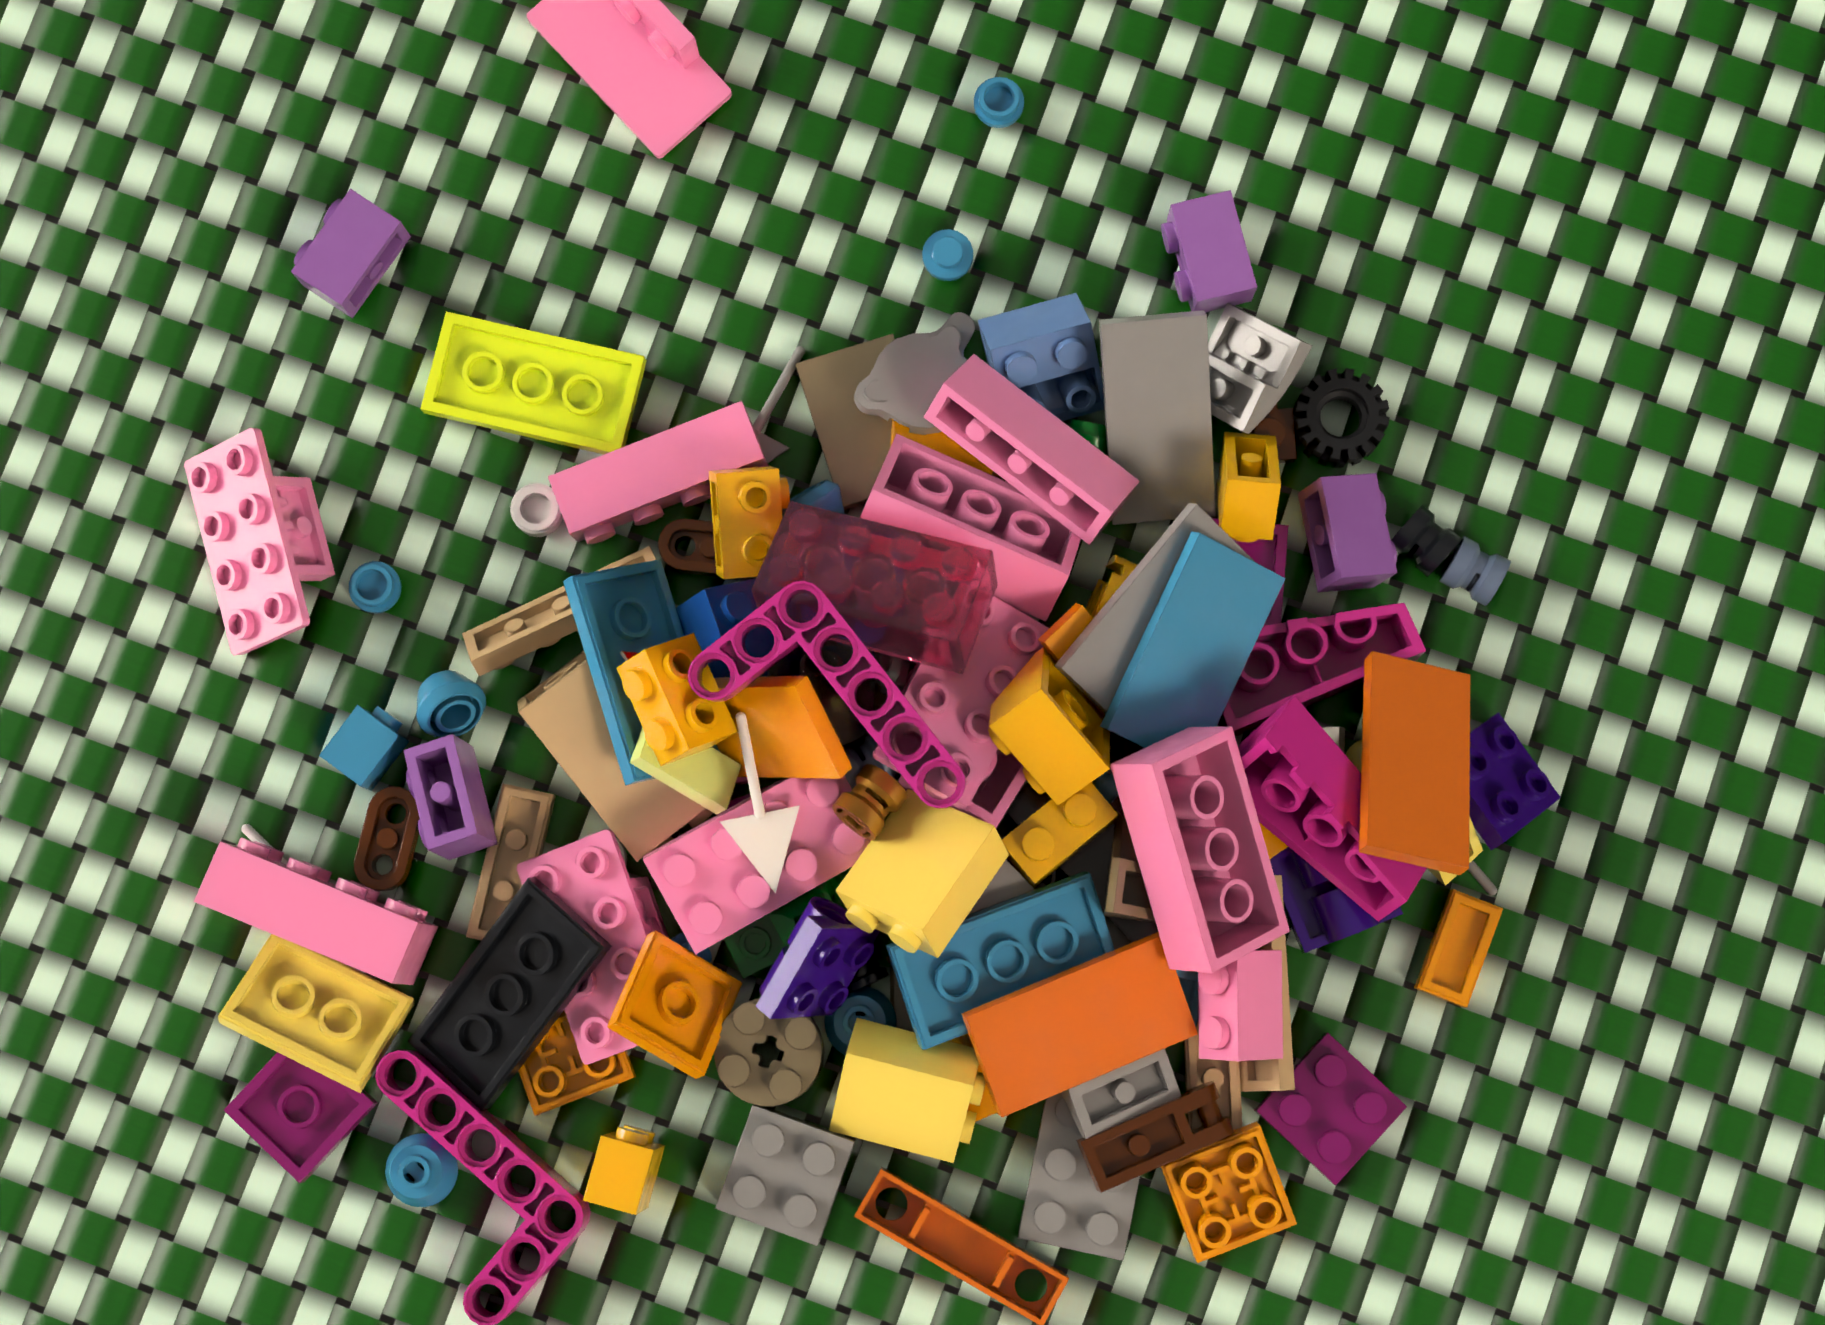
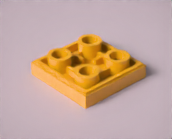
M565 1010L519 1069V1074L534 1116L636 1077L627 1051L585 1065L581 1060Z
M1257 1121L1234 1130L1235 1132L1220 1141L1160 1167L1197 1263L1297 1225L1263 1131Z

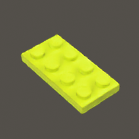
M446 311L420 409L424 414L595 453L607 454L626 445L647 361L645 356Z

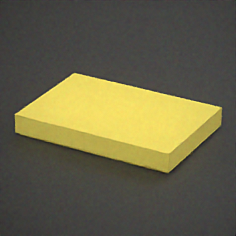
M271 934L218 1015V1020L220 1024L361 1094L413 1008L414 998L339 961Z

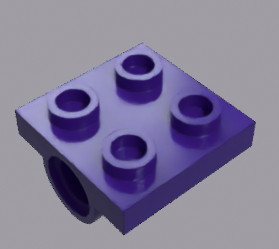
M1499 712L1470 732L1469 816L1476 831L1489 849L1493 850L1506 842L1561 798L1547 776L1540 770L1519 741L1515 732L1508 726Z
M1287 847L1270 859L1274 875H1282L1284 910L1302 954L1403 914L1401 907H1398L1378 922L1290 847Z
M812 897L787 940L789 946L782 948L759 989L762 996L756 1007L769 1019L832 1015L847 999L848 986L858 969L872 956L874 951L873 943L880 931L875 929L872 933H867L847 919L845 915L847 910L842 906L825 898Z

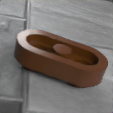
M678 519L669 523L662 530L658 540V549L662 559L669 568L679 573L719 577L716 575L712 521ZM683 540H691L695 543V550L689 556H681L677 553V546Z
M394 786L384 788L372 797L368 805L354 858V871L358 880L364 886L373 890H393L399 887L408 877L419 837L418 820L420 819L416 801L409 790ZM402 805L406 810L405 819L401 823L393 824L389 816L390 811L394 806ZM388 855L393 862L392 869L389 873L381 875L376 868L377 861L382 856Z

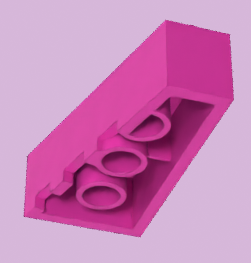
M1405 603L1345 611L1335 615L1309 619L1307 617L1287 620L1284 623L1264 625L1221 715L1218 726H1232L1234 735L1238 736L1259 727L1294 695L1304 707H1307L1364 683V659L1372 651L1417 661L1426 652V649Z
M1295 695L1292 696L1238 746L1258 820L1379 922L1407 902L1427 868L1359 853L1361 772Z

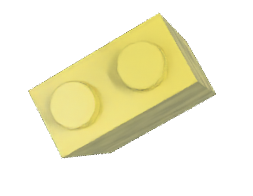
M907 789V800L897 812L890 813L885 820L883 830L875 840L870 841L837 887L836 892L848 910L845 913L847 919L859 929L867 933H872L875 929L887 934L897 946L909 953H916L919 949L939 958L1003 865L1009 853L994 825L950 806L947 808L928 806L913 790Z
M856 1018L845 1055L829 1131L954 1163L959 1142L970 1144L977 1113L968 1111L969 1103L980 1106L986 1083L983 1073L977 1072L979 1062L974 1048L946 1041L922 1050L918 1045L914 1032Z

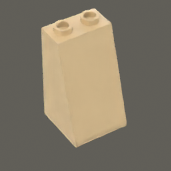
M584 650L517 701L519 714L636 862L642 859L644 855L673 840L674 838L671 835L687 823L692 828L696 827L713 814L710 810L656 778L625 786Z

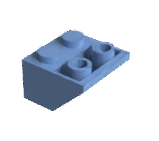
M1077 293L978 320L987 364L1061 421L1104 410L1103 383L1092 325Z

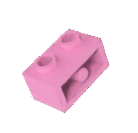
M1256 949L1214 973L1198 972L1199 1059L1226 1061L1283 1059L1282 950Z

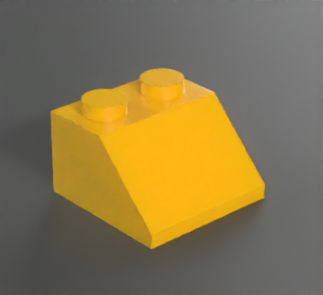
M1043 647L1032 656L991 704L990 728L988 732L992 741L1002 753L1006 755L1012 753L1024 766L1023 774L1031 787L1039 794L1046 792L1058 806L1110 769V731L1100 727L1104 717L1087 697L1054 666L1057 662Z

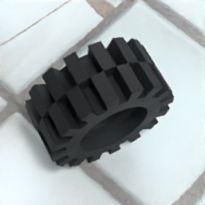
M1336 368L1327 370L1326 374L1322 377L1318 374L1312 378L1308 386L1304 387L1294 405L1293 411L1294 428L1296 430L1295 441L1297 445L1303 444L1305 447L1303 453L1308 458L1313 454L1319 458L1318 464L1326 466L1328 462L1334 463V468H1343L1346 463L1350 462L1353 466L1360 463L1365 456L1368 457L1381 442L1385 435L1384 432L1389 425L1390 417H1386L1389 405L1387 400L1382 401L1380 397L1383 392L1381 387L1377 384L1373 388L1368 383L1371 379L1368 375L1363 373L1359 378L1353 375L1354 369L1345 368L1343 373H1337ZM1334 400H1343L1352 404L1359 415L1358 429L1353 434L1344 437L1330 434L1321 423L1320 414L1323 406Z

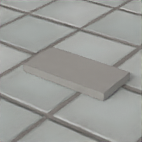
M1205 310L1099 320L1107 456L1140 481L1111 520L1112 524L1174 520L1188 503L1198 504L1209 516H1216L1208 329Z
M1187 504L1054 665L1105 714L1191 531L1199 532L1254 561L1198 504Z

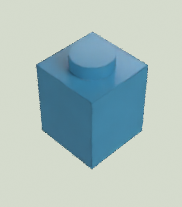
M357 705L319 756L360 787L372 791L409 743V740L397 732L403 724L377 705L371 713Z

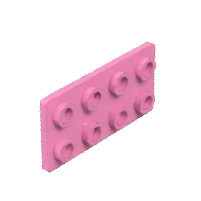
M542 0L527 13L529 23L658 159L663 158L732 97L731 88L700 57L695 37L660 0Z
M249 428L184 463L230 650L233 655H244L308 626L310 618L300 581H323L335 575L311 478L273 476L262 431L258 428Z
M964 581L961 584L940 625L922 646L917 656L916 665L909 671L904 689L901 691L961 767L965 775L966 787L963 796L954 804L961 809H965L971 804L998 750L988 732L990 728L991 704L1032 656L1043 648L1037 639L1049 629L969 581ZM902 723L892 731L890 737L891 745L898 754L911 755L920 748L922 734L916 725ZM877 744L872 753L873 758L900 773ZM936 767L926 775L925 788L943 799L950 797L955 792L957 778L949 768Z
M608 829L517 865V872L522 885L527 878H538L612 945L564 1009L581 1060L585 1065L638 1046L607 1028V1025L647 934L656 930L669 938L648 877H629L616 836L612 830Z

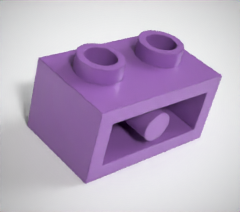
M350 189L343 199L335 200L328 208L324 216L325 225L314 240H308L300 247L294 258L295 266L291 273L305 288L353 319L411 236L401 221Z
M1231 190L1171 204L1167 223L1161 224V232L1167 253H1176L1180 271L1174 272V280L1180 301H1189L1191 311L1205 310V312L1225 308L1227 303L1239 305L1251 302L1256 292L1257 284Z
M1376 473L1320 477L1298 493L1318 593L1373 588L1397 574V551L1394 543L1390 540L1385 517L1386 500L1384 494L1379 489Z
M450 734L403 750L408 768L406 771V781L410 793L416 801L420 817L418 820V830L427 850L447 860H452L497 845L498 842L474 747L454 734Z

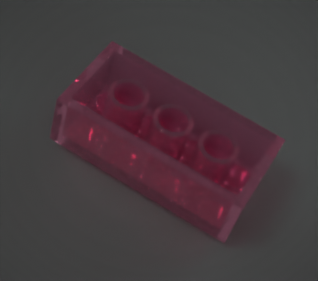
M790 501L754 582L752 593L758 608L785 586L795 581L813 583L827 596L868 650L963 674L998 582L992 550ZM800 593L794 596L788 607L791 619L799 623L812 620L818 611L816 597L810 593ZM834 636L828 639L852 646L850 640L846 637Z

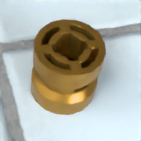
M866 764L855 778L856 786L851 792H843L833 804L832 809L837 817L855 833L868 840H875L885 827L884 818L889 812H897L907 800L908 795L902 785L887 772L875 765Z

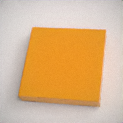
M655 930L647 934L607 1028L694 1079L703 1077L719 1042L722 1023L733 1008L742 982Z

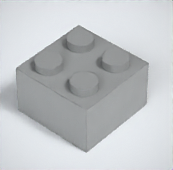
M752 1105L715 1209L817 1246L823 1235L856 1139L829 1131V1129L766 1106Z

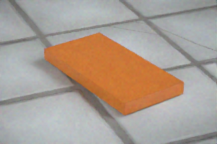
M1372 651L1364 659L1359 853L1462 875L1469 869L1470 674Z
M1159 932L961 1013L996 1112L1001 1117L1198 1035L1176 970L1169 969Z

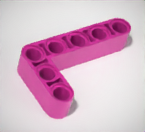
M795 581L785 586L698 654L691 662L688 670V682L692 690L701 698L722 702L737 695L800 645L924 803L935 808H947L957 803L963 796L966 781L961 767L827 596L813 583ZM800 593H810L818 601L817 614L808 622L799 623L793 621L789 615L788 607L790 601ZM756 627L769 628L774 636L772 650L763 657H753L745 648L747 634ZM834 636L848 638L853 646L851 659L847 664L840 667L828 665L823 658L822 650L824 644ZM713 661L724 662L730 671L728 684L718 692H710L702 683L703 669ZM875 679L881 681L887 689L888 697L886 703L876 711L864 710L857 702L856 693L859 686L867 680ZM902 723L916 725L922 734L920 748L911 755L898 754L891 745L890 737L892 731ZM936 767L949 768L957 778L955 792L946 799L939 800L933 798L925 788L926 775Z
M397 1050L390 1052L380 1060L376 1068L375 1078L380 1090L525 1219L469 1284L464 1293L463 1306L470 1320L478 1325L498 1324L519 1307L585 1230L590 1221L591 1211L589 1203L583 1201L584 1196L488 1110L481 1111L418 1051ZM402 1059L410 1061L416 1070V1079L408 1089L399 1087L393 1076L395 1066ZM441 1094L451 1097L456 1106L455 1116L448 1124H442L437 1121L432 1111L434 1101ZM480 1129L490 1132L495 1138V1151L489 1159H481L476 1156L472 1149V1138ZM518 1165L529 1167L535 1174V1187L528 1195L520 1194L512 1186L511 1175ZM559 1200L568 1202L575 1209L576 1221L569 1230L559 1229L551 1220V1208ZM522 1242L534 1245L539 1251L540 1263L535 1271H526L520 1268L516 1262L515 1252L518 1245ZM485 1284L495 1285L503 1293L504 1305L500 1312H489L482 1306L479 1297L480 1291Z

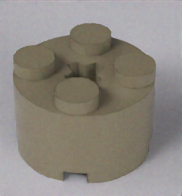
M758 998L741 1004L722 1023L720 1039L714 1051L715 1065L720 1080L741 1100L758 1106H777L798 1098L814 1084L823 1066L825 1047L821 1031L812 1017L769 1019L756 1007L760 999ZM770 1036L777 1038L776 1047L783 1050L784 1055L782 1060H772L769 1067L762 1064L763 1055L756 1053L758 1043H767Z

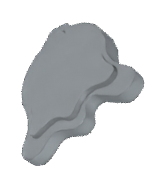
M956 312L937 331L909 334L897 338L888 344L879 354L870 375L862 380L856 388L854 401L857 408L865 414L880 416L886 421H889L891 418L897 423L909 427V433L926 435L942 432L926 420L924 415L943 383L967 361L963 352L975 330L972 318L965 313Z

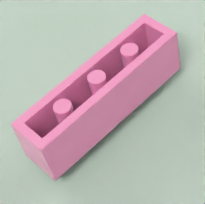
M975 354L943 383L924 415V418L1088 545L1095 540L1114 518L1140 482Z
M740 401L550 475L548 479L569 534L577 542L586 540L587 544H595L613 537L616 534L614 528L634 521L635 525L639 526L661 518L664 515L663 509L682 502L684 507H688L711 498L709 471L768 466L749 414L743 402Z

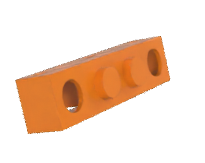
M881 1167L854 1215L860 1221L1038 1325L1045 1324L1069 1280L1067 1274ZM886 1188H897L907 1198V1210L898 1219H885L876 1209V1198ZM1035 1269L1045 1276L1047 1289L1039 1300L1026 1301L1017 1294L1015 1281L1024 1270Z

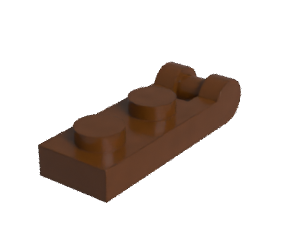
M1214 1081L1198 1085L1181 1094V1097L1088 1139L1081 1138L1076 1140L1097 1191L1102 1193L1232 1135L1235 1131L1228 1116H1222L1216 1102L1220 1095ZM1197 1109L1203 1125L1192 1131L1185 1114Z

